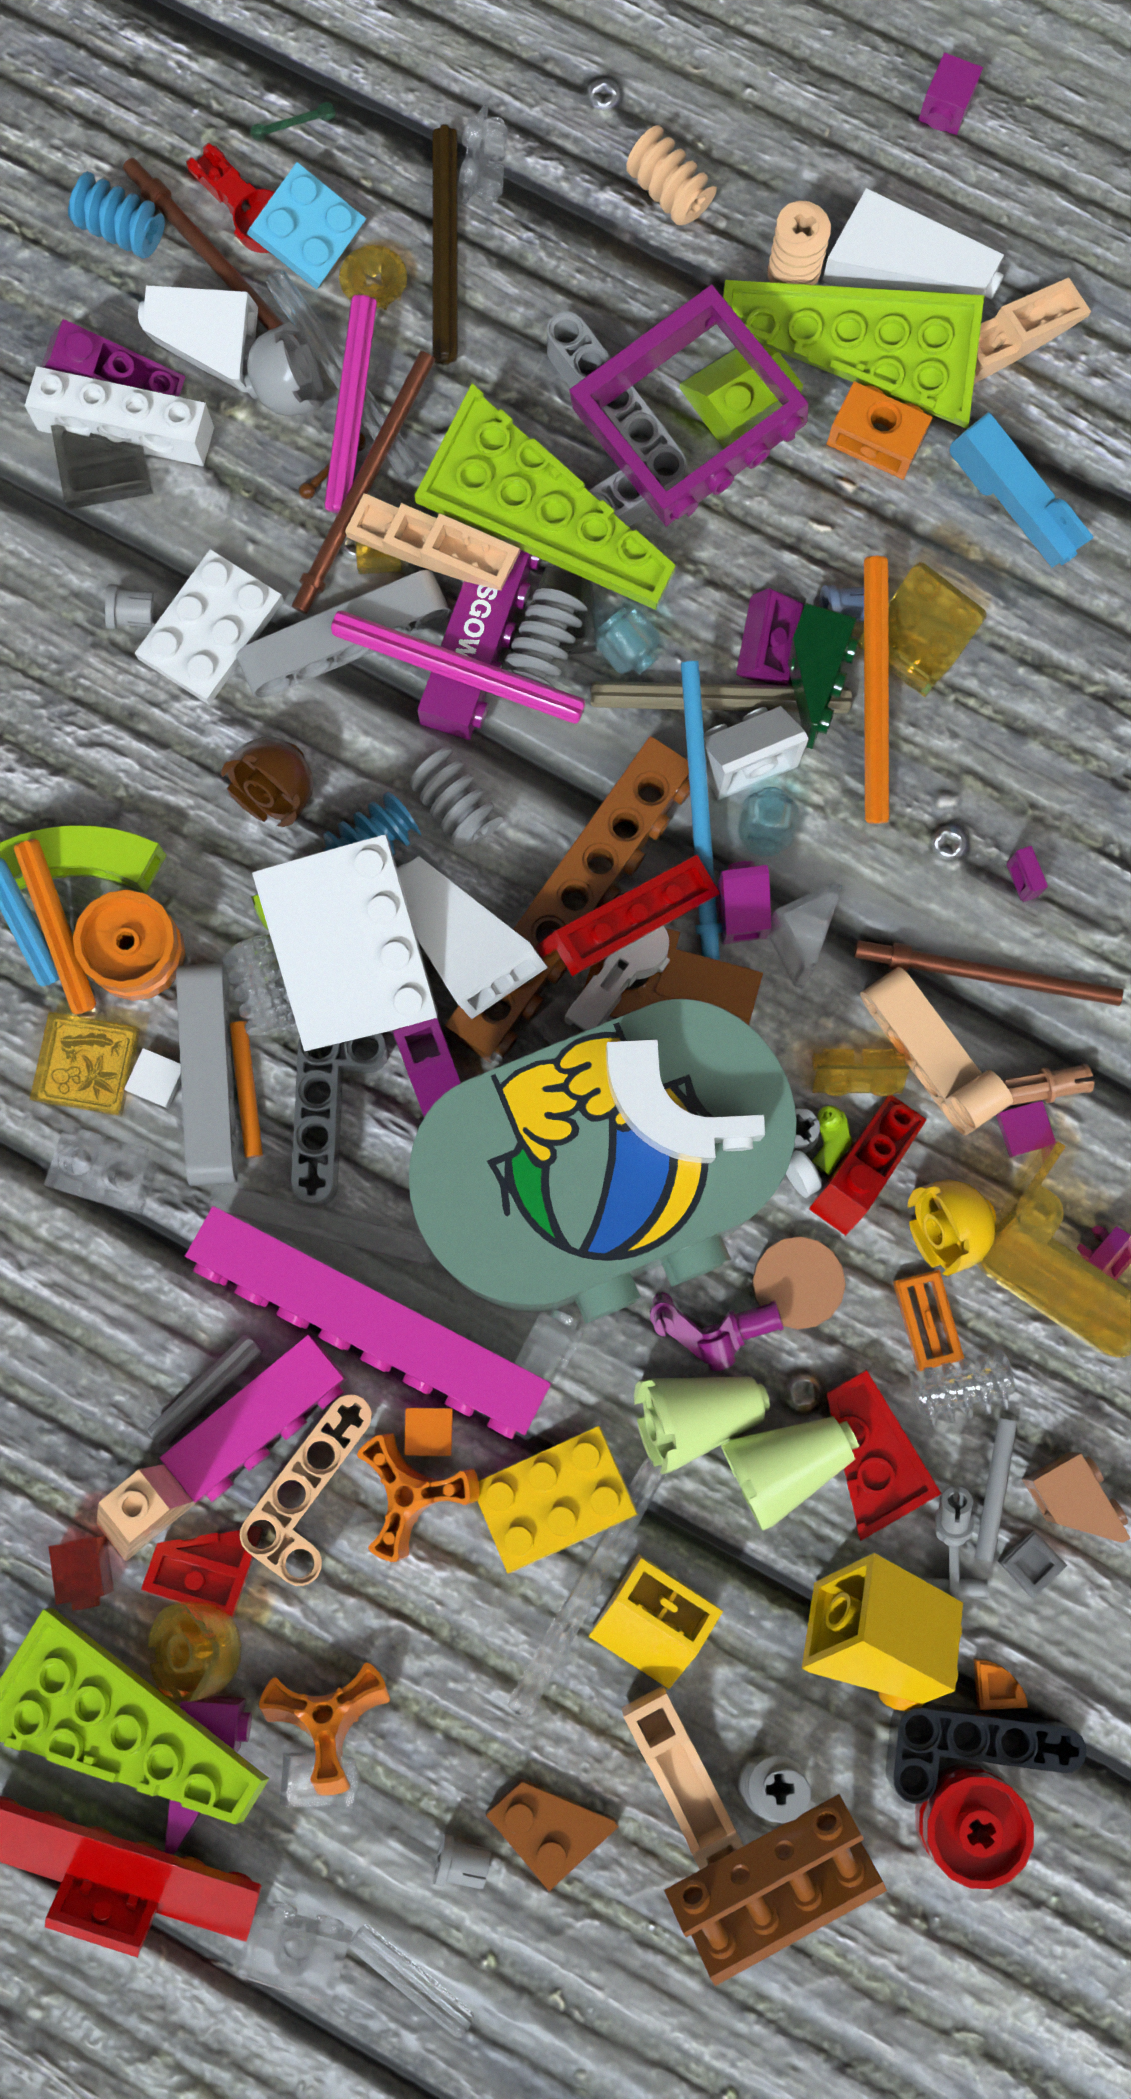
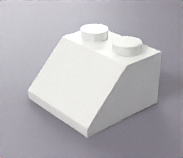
M781 706L770 711L766 707L756 709L745 715L742 719L743 722L729 728L726 724H721L704 733L707 778L717 800L798 767L808 742V737L802 727Z

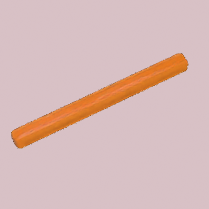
M879 555L869 556L864 560L865 820L869 824H884L889 820L888 559L886 556Z

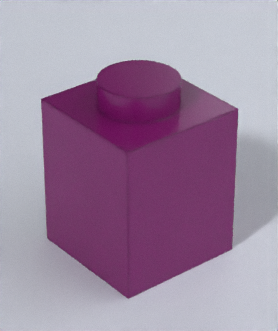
M944 52L926 93L918 121L929 124L935 130L947 131L957 135L974 97L983 67Z

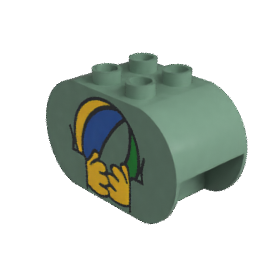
M671 999L645 1006L466 1080L450 1089L438 1099L419 1126L410 1156V1198L418 1227L426 1244L438 1261L456 1281L477 1297L502 1308L525 1312L555 1310L576 1301L583 1320L587 1324L632 1305L641 1298L633 1280L634 1276L662 1265L671 1287H674L721 1267L723 1263L731 1260L723 1239L735 1232L764 1207L778 1189L789 1167L796 1138V1112L792 1091L786 1074L770 1047L749 1025L737 1016L713 1004L689 999ZM658 1040L661 1081L665 1091L675 1104L691 1114L702 1117L764 1115L765 1136L761 1141H753V1149L744 1151H723V1143H715L716 1158L712 1163L687 1162L659 1152L640 1139L630 1129L615 1105L607 1076V1042Z

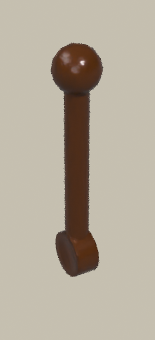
M360 433L358 452L362 451L366 446L365 436ZM330 463L310 482H304L299 486L298 492L303 499L308 500L314 497L315 489L328 477Z

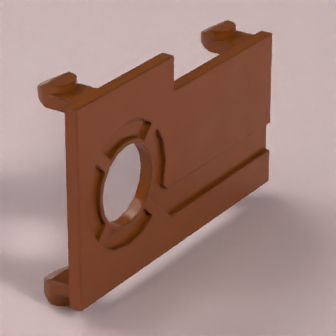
M665 928L669 937L667 958L670 959V962L662 973L657 972L648 977L646 983L641 987L633 990L625 989L621 994L620 1002L609 1015L612 1018H619L660 1001L689 999L720 1007L749 1025L763 972L676 949L681 932ZM607 958L590 966L585 987L594 975L598 976Z

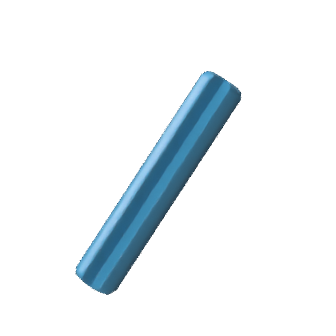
M1 858L0 910L38 985L41 987L50 985L58 981L59 976L49 947L6 861Z

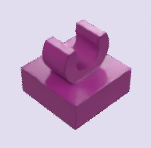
M1095 1225L1092 1228V1232L1095 1238L1102 1241V1244L1097 1249L1091 1250L1080 1243L1077 1249L1081 1258L1086 1263H1089L1095 1279L1111 1288L1131 1264V1235L1118 1226L1109 1234L1105 1228Z

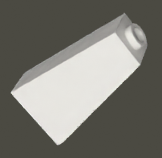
M866 188L828 256L822 281L842 287L984 295V297L992 300L1004 277L1003 274L997 272L1004 254Z
M420 856L397 868L417 940L457 1004L471 1019L548 968L530 942Z

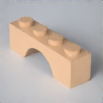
M662 1685L621 1707L623 1717L646 1763L655 1776L699 1869L701 1870L743 1847L744 1844L665 1687Z

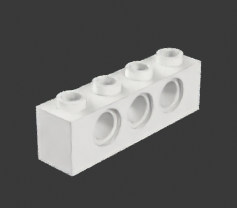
M37 366L25 403V407L38 431L204 466L214 430L207 405L204 402Z

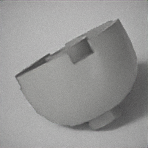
M290 322L267 331L255 340L250 347L247 359L248 373L244 375V380L249 394L254 399L259 398L266 408L278 415L292 417L308 413L323 406L324 400H317L316 391H324L319 366L308 342L301 345L298 343L294 334L299 333L300 330Z

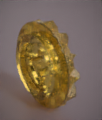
M379 245L360 247L350 253L341 265L339 273L341 290L347 296L350 303L354 295H368L376 299L377 308L381 307L386 311L389 304L395 300H401L402 292L407 287L405 264L397 253L387 247ZM381 274V286L373 283L370 287H366L365 275L375 277Z

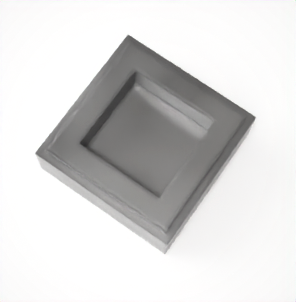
M1030 1529L997 1561L1032 1598H1035L1068 1566L1033 1529Z

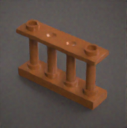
M840 1794L664 1890L685 1938L690 1935L692 1936L709 1977L715 1986L887 1891L883 1880L861 1842L864 1838Z

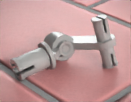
M950 1487L942 1494V1499L938 1504L939 1509L935 1512L936 1536L948 1545V1579L920 1577V1579L958 1600L959 1598L988 1600L987 1579H959V1546L972 1537L975 1521L971 1513L973 1498L970 1492L963 1487H959V1495L954 1497V1487Z

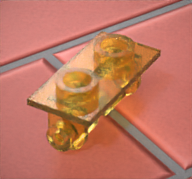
M822 1048L821 1053H813L812 1069L816 1071L812 1093H827L831 1096H842L848 1093H872L876 1096L902 1094L909 1066H905L904 1053H896L895 1049H863L861 1054L862 1064H855L854 1049Z

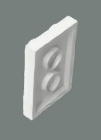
M210 549L136 650L135 655L138 660L210 705L239 665L236 658L238 651L257 640L284 602L282 594Z

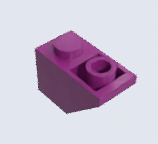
M740 861L730 864L728 870L721 872L717 884L720 894L716 896V906L719 923H722V943L725 945L767 939L771 931L768 865L755 866L754 861Z
M437 1018L393 1031L424 1117L438 1099L450 1089L460 1084Z

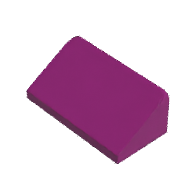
M771 588L751 596L736 670L737 676L781 686L789 685L790 671L788 660L792 639L800 620L804 603Z

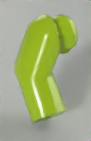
M833 1105L822 1107L817 1114L824 1145L811 1161L817 1170L827 1176L831 1174L852 1145V1135L848 1119L841 1109Z

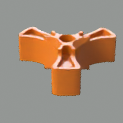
M393 1433L373 1437L357 1453L358 1458L368 1463L381 1478L380 1481L386 1489L388 1511L385 1515V1524L379 1535L368 1547L371 1553L386 1561L397 1562L409 1556V1540L415 1522L418 1521V1517L429 1506L439 1501H451L468 1505L477 1502L479 1499V1483L474 1469L460 1471L448 1479H434L416 1472L410 1464L405 1462L397 1448Z
M365 1663L357 1676L342 1689L339 1687L334 1693L324 1696L297 1694L286 1688L278 1678L274 1677L268 1682L261 1695L259 1708L267 1722L291 1723L300 1727L301 1730L306 1731L312 1737L315 1744L316 1758L310 1781L318 1795L328 1796L340 1794L350 1789V1783L343 1771L341 1755L343 1754L342 1746L348 1730L354 1722L359 1720L358 1717L364 1712L380 1704L388 1703L390 1695L384 1679L372 1664Z

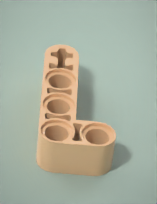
M896 967L860 992L861 999L869 1013L959 1133L964 1136L968 1135L1013 1104L1012 1095L1001 1078L992 1070H986L981 1073L913 979L902 968Z
M357 1395L342 1396L331 1405L245 1519L240 1529V1540L245 1550L283 1580L294 1586H304L314 1581L320 1573L322 1559L314 1545L292 1529L371 1423L372 1412L369 1404ZM352 1405H355L359 1409L356 1417L361 1421L359 1427L351 1424L344 1430L340 1437L347 1439L348 1443L342 1448L333 1436L322 1433L321 1429L327 1424L331 1431H333L342 1419V1416L337 1412L339 1407L349 1409ZM325 1442L332 1448L334 1453L333 1461L326 1469H316L308 1463L307 1451L313 1443ZM288 1480L299 1482L305 1491L303 1502L293 1509L283 1507L277 1498V1491L280 1485ZM257 1520L271 1522L276 1531L273 1542L265 1548L253 1546L247 1537L250 1525ZM296 1549L309 1551L313 1558L311 1571L302 1577H295L286 1569V1559Z

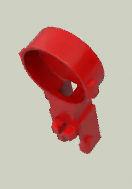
M207 143L203 146L202 157L197 161L193 157L186 160L189 172L220 203L223 202L229 208L235 225L234 235L251 251L270 253L247 235V232L275 192L267 189H255L250 183L247 184L240 177V173L225 159L224 153L216 145L212 146L210 143ZM244 200L251 206L246 212L243 211L241 205Z

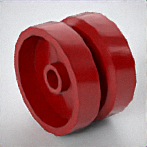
M956 1764L938 1771L937 1786L931 1798L915 1805V1828L922 1847L951 1880L970 1889H993L1011 1882L1026 1867L1034 1847V1823L1024 1800L997 1774L979 1765ZM978 1819L977 1826L971 1830L969 1825Z

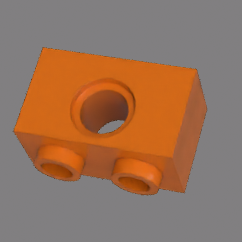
M854 381L832 424L826 445L904 480L926 436L933 417L925 414L920 407L914 404H903L886 396L882 390L875 386H864ZM872 424H883L889 431H879Z

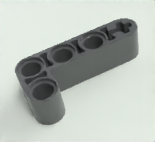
M381 1033L333 1044L331 1053L322 1059L311 1057L310 1050L304 1051L301 1038H299L291 1184L295 1195L309 1206H325L336 1196L339 1174L343 1073H374L384 1067L388 1060L389 1051ZM369 1039L378 1043L379 1049L373 1058L361 1060L355 1056L356 1047L363 1040ZM317 1083L328 1084L331 1093L327 1101L317 1105L308 1101V1092L313 1085ZM314 1128H324L328 1131L329 1135L328 1142L319 1150H310L306 1146V1136ZM305 1158L317 1162L328 1160L327 1165L318 1163V1177L326 1182L325 1187L318 1188L315 1196H312V1192L304 1187L305 1182L313 1180L314 1167L309 1162L304 1163Z

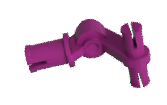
M661 1292L662 1300H660L659 1294H656L649 1311L650 1320L657 1334L666 1336L667 1332L704 1363L708 1364L709 1369L712 1371H720L731 1367L736 1362L734 1355L737 1350L745 1345L744 1340L777 1330H784L775 1300L739 1313H735L734 1309L729 1310L720 1324H712L702 1330L676 1308L668 1293Z

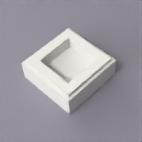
M143 1048L124 1090L169 1109L181 1083L180 1063Z

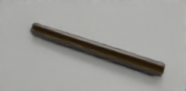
M442 124L440 128L434 129L432 133V356L435 358V362L442 363V365H449L458 359V134L456 129L449 128L447 124Z

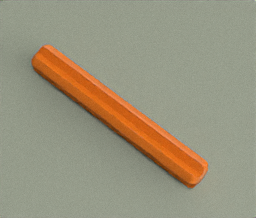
M30 839L17 843L14 846V852L70 1010L73 1014L91 1011L96 1007V1001L86 973L75 957L73 936L40 842L37 839Z

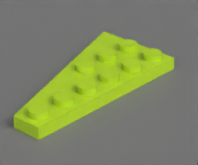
M725 280L724 300L761 345L851 382L855 381L864 386H875L890 398L902 403L914 404L924 412L968 429L984 295Z
M473 383L471 384L415 493V502L516 546L524 552L657 610L675 572L676 565L637 530H631L614 514L613 508L604 500L599 501L584 488L585 484L538 441L527 437L513 424V419L502 409L498 411L483 397V392Z

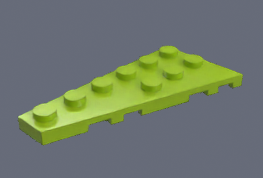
M54 1608L42 1610L0 1678V1742L14 1750L32 1752L46 1757L47 1761L112 1783L120 1782L135 1787L138 1792L150 1796L158 1795L182 1804V1807L232 1824L244 1822L270 1779Z

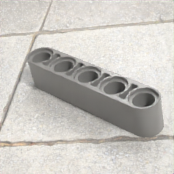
M423 570L413 573L244 646L238 651L236 658L253 696L265 698L275 695L375 652L332 634L331 624L337 611L343 610L411 636L444 621L450 615L451 610L433 572Z
M224 963L177 966L176 987L187 1180L190 1186L236 1183L238 1180V1152L232 1043L229 1026V988L226 966Z

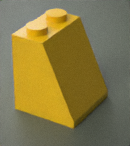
M873 1553L814 1582L802 1669L809 1673L921 1704L954 1692L958 1679L957 1665L959 1643L962 1635L963 1602Z

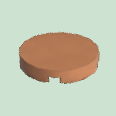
M805 1237L783 1239L766 1249L755 1265L752 1278L753 1292L758 1305L762 1306L775 1300L783 1326L795 1330L816 1327L831 1318L842 1303L846 1285L843 1267L834 1252L821 1242Z

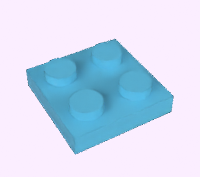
M296 162L253 222L247 235L317 290L359 231L366 218Z

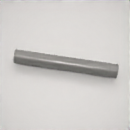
M1003 1418L998 1419L974 1557L977 1559L994 1561L1017 1421Z

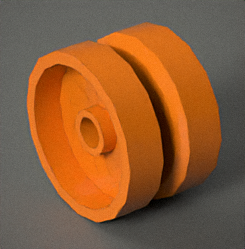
M131 890L108 892L90 902L79 916L73 934L75 957L84 972L114 997L131 1001L153 998L168 989L176 980L177 966H183L186 955L183 935L164 907L147 894ZM133 942L134 945L130 949L126 950L125 948L127 947V945Z

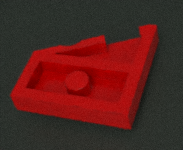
M252 1526L247 1531L249 1542L257 1548L263 1529ZM240 1530L200 1535L197 1538L185 1540L177 1539L160 1542L156 1545L141 1590L234 1619L254 1557L242 1546Z

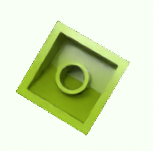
M762 345L794 386L802 393V382L779 351ZM734 349L679 385V389L723 449L783 406L737 349Z

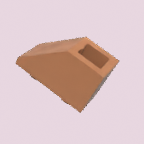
M1068 1452L1022 1479L1046 1521L1121 1543L1131 1539L1124 1525L1128 1524L1126 1514L1115 1499L1108 1500L1099 1484L1104 1481L1102 1473L1089 1456L1084 1458L1082 1453Z

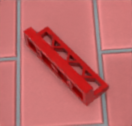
M695 855L554 931L535 948L541 958L558 951L570 974L574 976L712 900L720 892L698 855Z

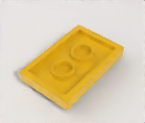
M600 1426L478 1481V1504L507 1574L520 1570L639 1515Z

